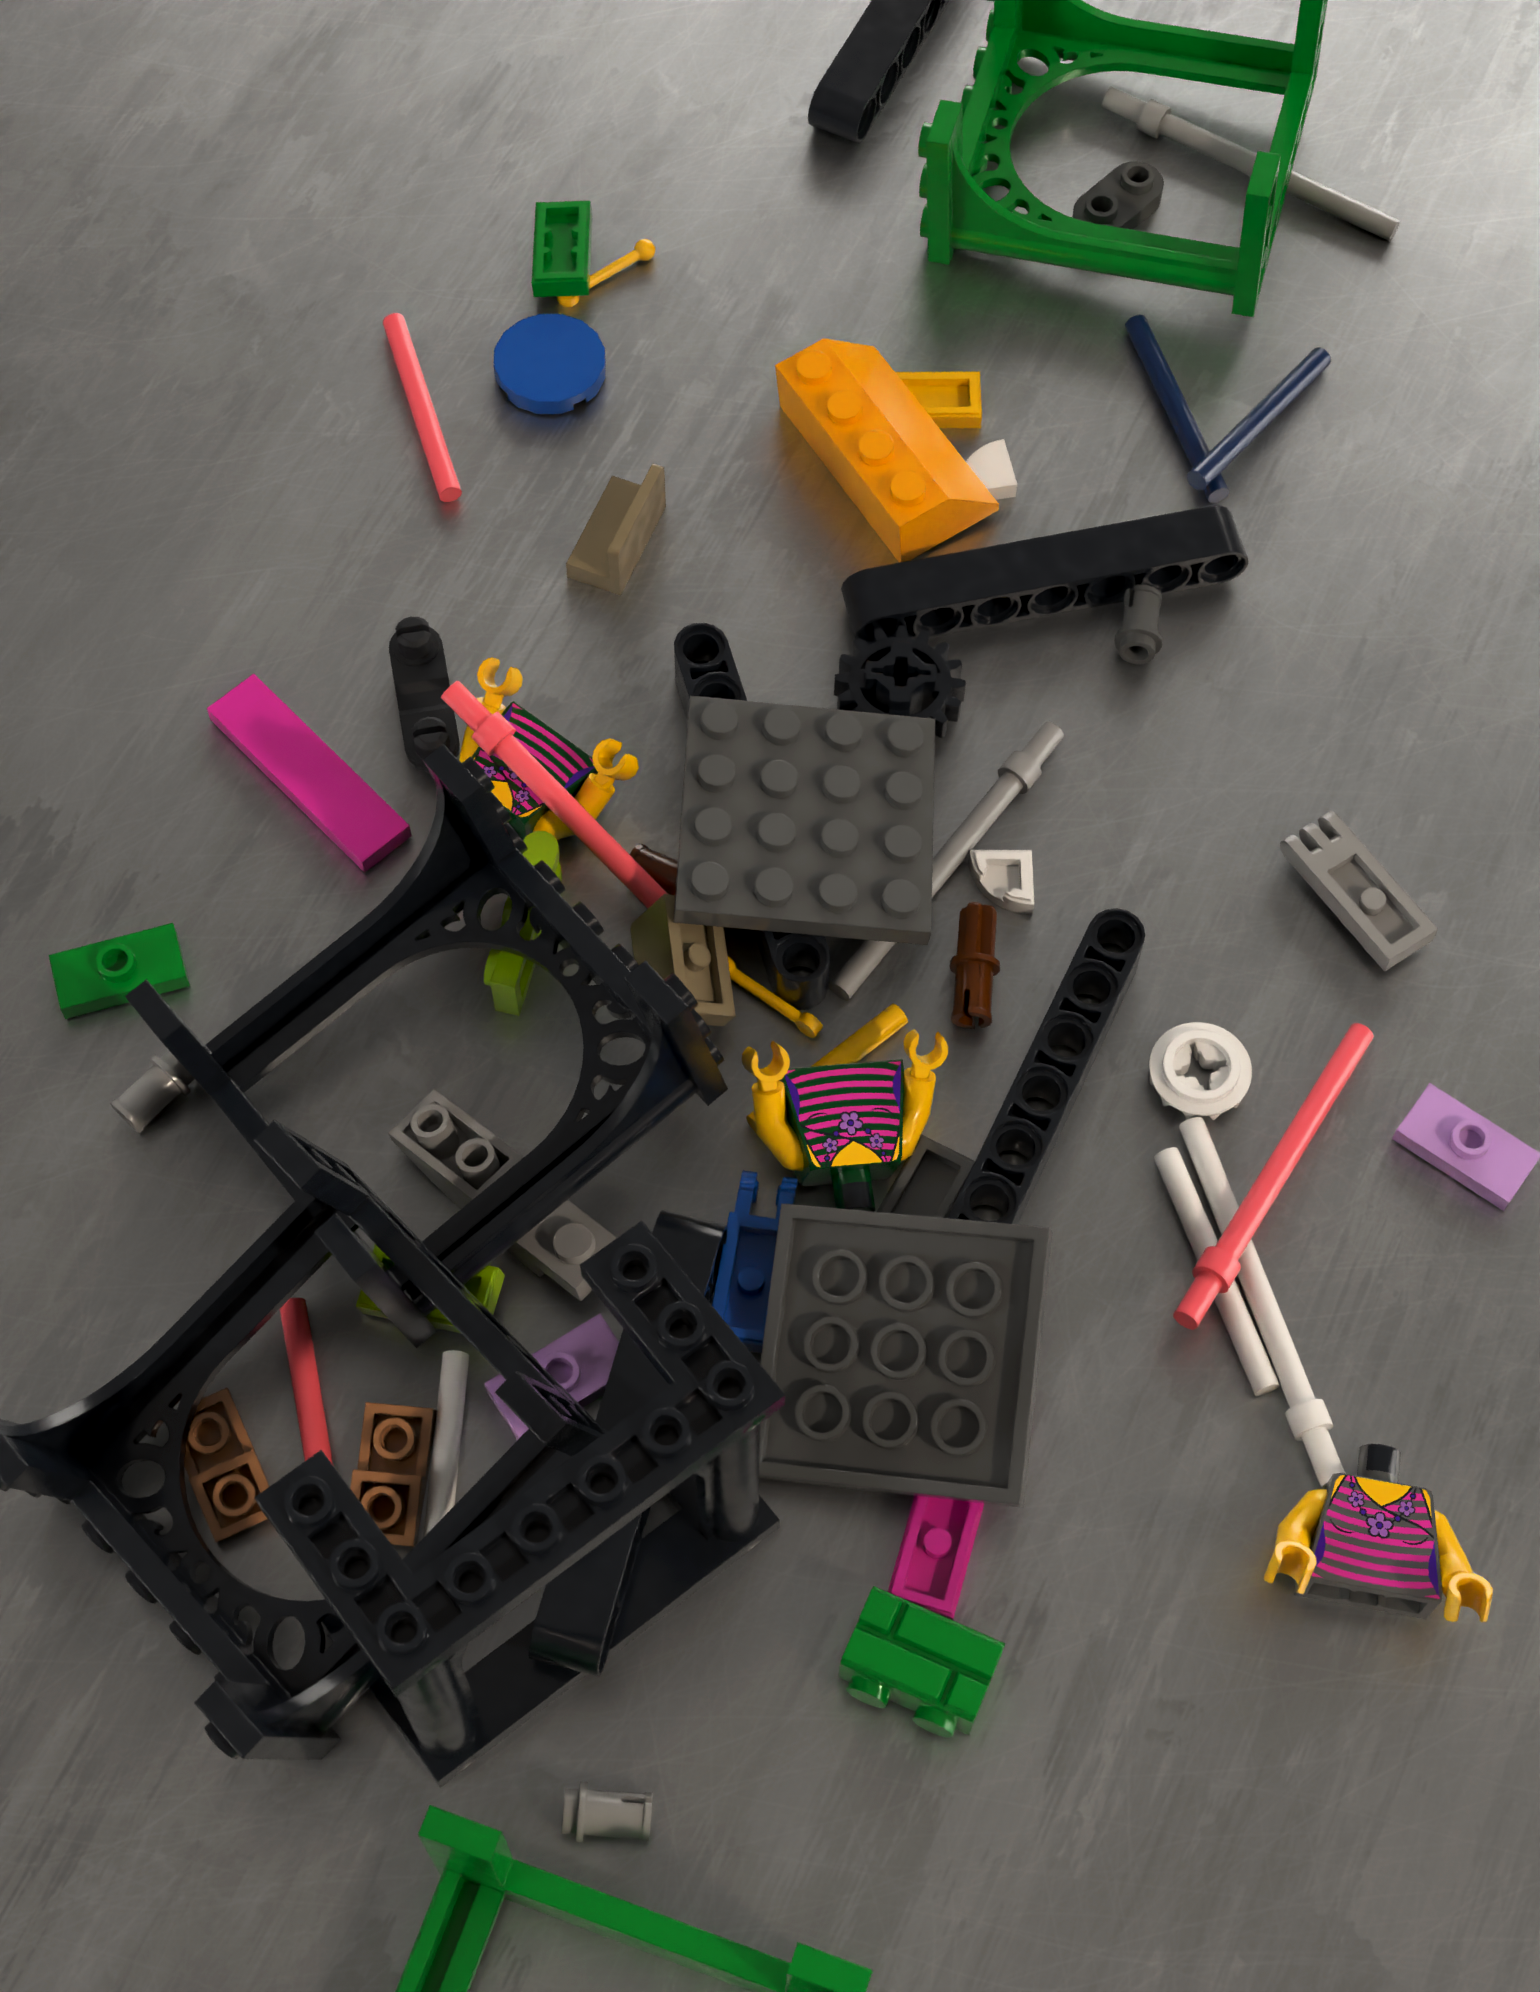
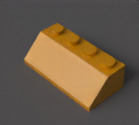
M823 338L775 365L780 407L899 563L911 561L999 510V503L875 346Z

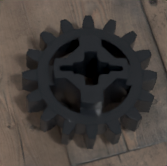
M899 625L896 637L887 638L881 628L874 629L872 644L869 645L866 641L857 638L853 641V654H842L839 658V674H835L834 696L838 697L837 710L935 719V736L942 739L946 736L947 722L958 721L961 702L964 701L966 681L960 679L962 670L961 660H948L950 645L946 642L940 643L935 647L928 645L929 631L923 630L916 639L908 638L906 627Z

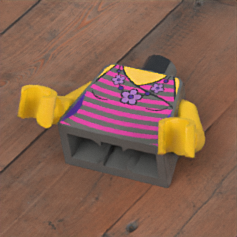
M1366 1444L1359 1447L1357 1476L1345 1473L1333 1474L1324 1489L1306 1492L1278 1525L1275 1549L1264 1574V1580L1272 1584L1277 1573L1291 1576L1296 1580L1295 1596L1427 1619L1442 1602L1443 1592L1446 1597L1444 1618L1447 1621H1458L1460 1607L1464 1606L1475 1610L1480 1617V1622H1487L1493 1596L1491 1584L1484 1577L1474 1574L1446 1516L1434 1509L1432 1492L1427 1488L1398 1483L1401 1452L1394 1447L1382 1444Z

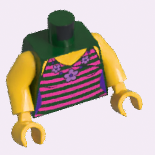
M493 657L484 660L478 668L477 678L481 688L486 693L484 697H478L477 700L491 714L499 712L516 729L513 736L596 820L615 793L614 781H625L636 775L639 768L637 758L627 753L613 768V758L621 750V742L610 738L602 740L595 747L591 757L514 701L506 708L502 704L503 698L518 692L523 681L521 672L515 667H510L505 681L497 687L494 677L499 669L500 660ZM467 725L459 761L462 763L471 757L484 770L495 787L491 792L510 814L512 820L508 823L522 840L528 834L535 831L551 833L557 840L575 835L495 753L489 756L471 738L474 731Z
M915 1029L909 1031L905 1035L903 1045L907 1056L912 1061V1067L905 1070L903 1059L789 1068L790 1058L787 1051L774 1041H771L770 1047L773 1052L771 1063L767 1067L759 1069L756 1050L750 1046L747 1047L742 1053L741 1061L744 1068L757 1078V1082L753 1084L751 1089L758 1137L784 1168L795 1171L797 1179L802 1186L832 1184L836 1208L874 1212L876 1209L871 1181L891 1177L901 1164V1161L912 1156L929 1119L936 1082V1075L931 1070L941 1066L948 1055V1045L944 1037L937 1031L934 1049L931 1053L920 1056L916 1054L919 1034Z

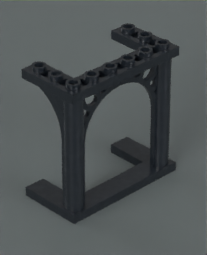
M443 744L423 760L436 783V812L430 833L420 854L400 883L367 916L206 1045L198 1039L147 979L125 997L159 1040L212 1097L282 1186L296 1200L304 1191L254 1141L269 1123L245 1095L248 1089L386 978L408 964L426 956L459 948H489L524 957L550 973L569 994L579 1016L583 1036V1061L580 1078L566 1112L549 1135L529 1154L422 1241L465 1285L695 1093L709 1106L728 1088L717 1067L725 1060L708 1038L712 1032L701 1016L695 1011L694 1008L698 1006V1003L688 988L673 973L663 980L646 960L638 965L621 944L618 943L610 949L599 938L604 929L591 911L580 901L571 907L561 897L560 894L566 889L552 869L542 860L533 866L524 857L523 853L528 848L522 838L508 823L512 818L498 798L491 792L495 787L484 770L471 757L461 763ZM496 894L508 895L512 901L509 919L497 930L489 931L484 929L481 925V913L485 903ZM463 910V918L466 925L459 931L445 929V926L460 921L457 914ZM528 910L530 911L529 920L531 926L537 934L540 933L534 940H525L519 935L526 923ZM560 944L564 949L557 952L558 945ZM576 964L579 966L576 974L572 976L563 975V971L568 965ZM592 980L596 983V985L589 984ZM607 1005L606 1008L609 1014L620 1020L601 1024L595 1019V1014L600 1007ZM616 1038H635L645 1044L643 1056L628 1065H613L600 1058L602 1047ZM602 1079L612 1084L622 1085L616 1091L609 1085L607 1092L599 1100L594 1096V1088ZM337 1213L314 1231L352 1280L416 1348L437 1332V1329L427 1318L436 1309L433 1303L395 1264L387 1269L358 1232H353Z
M273 1120L254 1141L304 1192L147 1352L114 1379L75 1404L45 1418L25 1424L0 1419V1490L8 1491L10 1488L25 1491L35 1498L46 1495L55 1497L65 1504L72 1502L87 1519L81 1526L89 1539L109 1554L115 1551L130 1568L125 1574V1578L130 1586L152 1604L159 1602L172 1616L174 1621L169 1625V1628L176 1639L196 1655H200L203 1652L219 1670L214 1676L215 1681L194 1704L210 1721L205 1726V1731L211 1741L223 1753L233 1759L241 1757L242 1759L321 1760L341 1740L331 1727L381 1675L345 1625L339 1631L327 1635L334 1643L325 1651L326 1637L321 1622L329 1615L337 1616L326 1599L297 1601L274 1597L256 1590L231 1574L216 1559L201 1537L191 1514L185 1485L187 1439L197 1407L207 1388L226 1363L332 1256L331 1252L314 1231L336 1213L353 1232L360 1227L505 1378L506 1381L495 1393L529 1428L402 1559L413 1574L606 1431L345 1162L278 1121ZM179 1402L177 1410L174 1409V1406ZM163 1422L166 1424L169 1431V1439L163 1447L149 1443H139L147 1434L149 1437L156 1438ZM147 1460L159 1464L164 1470L165 1481L158 1492L148 1497L135 1498L124 1490L122 1478L124 1472L131 1465ZM164 1507L171 1514L173 1525L168 1533L161 1535L160 1531L164 1529V1526L157 1521L147 1519L144 1514L156 1512ZM187 1552L183 1558L178 1554ZM202 1563H206L210 1568L209 1578L205 1582L196 1574L197 1567ZM249 1605L261 1617L254 1639L249 1622L238 1620L240 1611ZM292 1616L302 1625L305 1635V1647L299 1663L292 1669L284 1670L275 1660L273 1639L278 1625L285 1618Z
M643 1221L637 1223L581 1263V1276L669 1386L414 1574L411 1572L322 1450L254 1497L259 1508L337 1614V1616L333 1614L327 1616L322 1621L324 1627L329 1634L339 1631L345 1625L381 1675L369 1688L440 1788L588 1675L587 1673L529 1658V1645L535 1620L464 1673L462 1658L470 1641L665 1495L674 1504L678 1512L641 1540L607 1660L779 1528V1518L759 1495L760 1428L764 1420L785 1405V1394Z

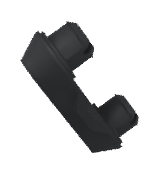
M410 616L397 624L395 628L396 633H394L389 642V655L405 753L412 765L430 773L423 760L443 744L457 758L460 742L455 713L441 699L442 694L450 687L440 635L433 628L429 627V623L425 619Z

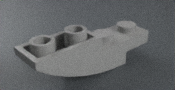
M436 1089L388 1132L391 1140L460 1209L524 1158ZM567 1200L507 1249V1251L538 1277L541 1278L544 1274H547L574 1297L582 1301L592 1291V1288L581 1276L580 1264L617 1237Z

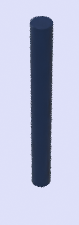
M1135 315L1126 322L1125 328L1193 468L1210 449L1144 315ZM1221 473L1203 490L1210 503L1224 500L1230 492Z
M1314 348L1188 472L1187 480L1189 484L1196 490H1204L1330 365L1331 357L1329 353L1323 348Z

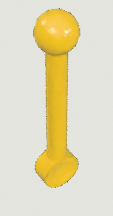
M648 239L639 240L635 244L633 251L590 275L589 289L639 259L642 261L650 260L655 254L653 242ZM557 296L559 304L564 307H572L579 302V296Z
M728 956L730 978L732 981L794 1022L805 1036L813 1039L823 1029V1025L814 1015L809 1012H800L738 970L732 957Z

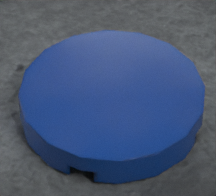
M537 314L519 320L503 332L494 348L495 380L499 388L501 386L502 390L507 393L508 400L518 408L536 414H562L574 410L573 404L579 403L585 398L587 403L597 395L606 376L605 348L597 332L582 320L564 314Z

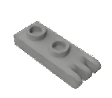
M1329 811L1318 819L1319 827L1314 823H1310L1300 829V839L1295 835H1291L1280 842V849L1285 858L1384 972L1433 941L1438 928L1333 811Z

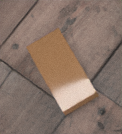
M224 1388L201 1399L191 1423L185 1453V1469L189 1476L188 1480L215 1543L267 1520L254 1497L270 1487L228 1388Z
M365 1402L357 1470L352 1471L350 1489L391 1545L415 1547L428 1480L437 1410L434 1408Z

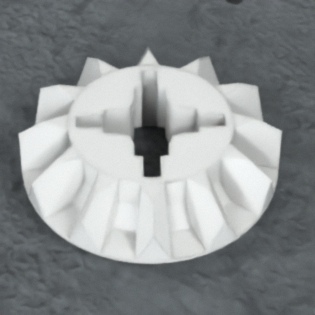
M1184 1023L1165 1032L1155 1043L1149 1058V1085L1154 1086L1161 1096L1163 1107L1173 1106L1182 1111L1186 1119L1198 1115L1210 1116L1214 1121L1221 1113L1231 1108L1237 1109L1250 1087L1252 1064L1243 1044L1229 1031L1210 1023ZM1192 1053L1195 1061H1199L1202 1069L1213 1068L1215 1071L1210 1074L1207 1090H1204L1203 1085L1199 1084L1196 1077L1185 1078L1184 1076L1188 1072Z

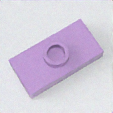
M1431 1083L1426 1087L1392 1137V1140L1503 1211L1540 1158L1538 1151Z
M598 1314L533 1353L532 1356L582 1407H585L603 1396L619 1341L602 1315ZM498 1374L484 1383L485 1389L518 1440L529 1428L495 1393L506 1381L501 1374Z

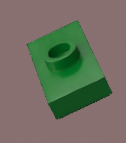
M591 201L536 202L532 264V290L534 297L589 295L592 236Z
M174 923L49 955L60 1010L65 1019L129 1003L125 996L146 979L159 994L190 986Z

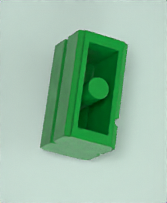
M873 1586L842 1656L838 1677L849 1682L846 1690L850 1695L866 1704L878 1708H886L888 1701L891 1700L915 1711L912 1720L931 1733L951 1738L956 1729L969 1735L1006 1643Z

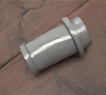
M169 1050L161 1058L154 1055L150 1059L153 1066L117 1100L114 1099L110 1103L113 1109L139 1134L178 1094L181 1093L187 1096L191 1092L188 1085L195 1078Z
M580 1782L579 1789L565 1788L561 1834H576L575 1842L583 1843V1835L641 1839V1841H649L652 1792H645L643 1794L587 1790V1782Z

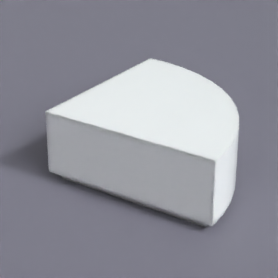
M1004 439L982 446L968 458L966 463L996 500L1016 497L1017 481Z
M970 850L969 869L978 889L990 901L1001 908L1015 913L1033 915L1032 850Z

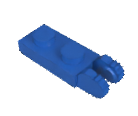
M743 1170L735 1211H729L726 1244H723L712 1306L750 1352L762 1354L781 1203L795 1205L798 1179L783 1176L782 1184L778 1186L777 1212L775 1219L752 1215L753 1204L756 1203L758 1197L757 1172Z

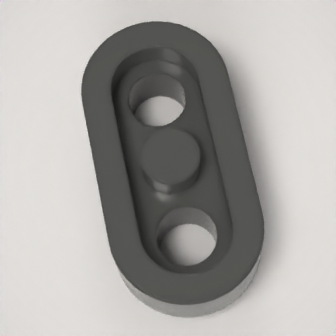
M1138 161L1123 163L1078 198L1073 208L1072 218L1133 230L1158 209L1164 187L1163 177L1155 167L1147 163Z

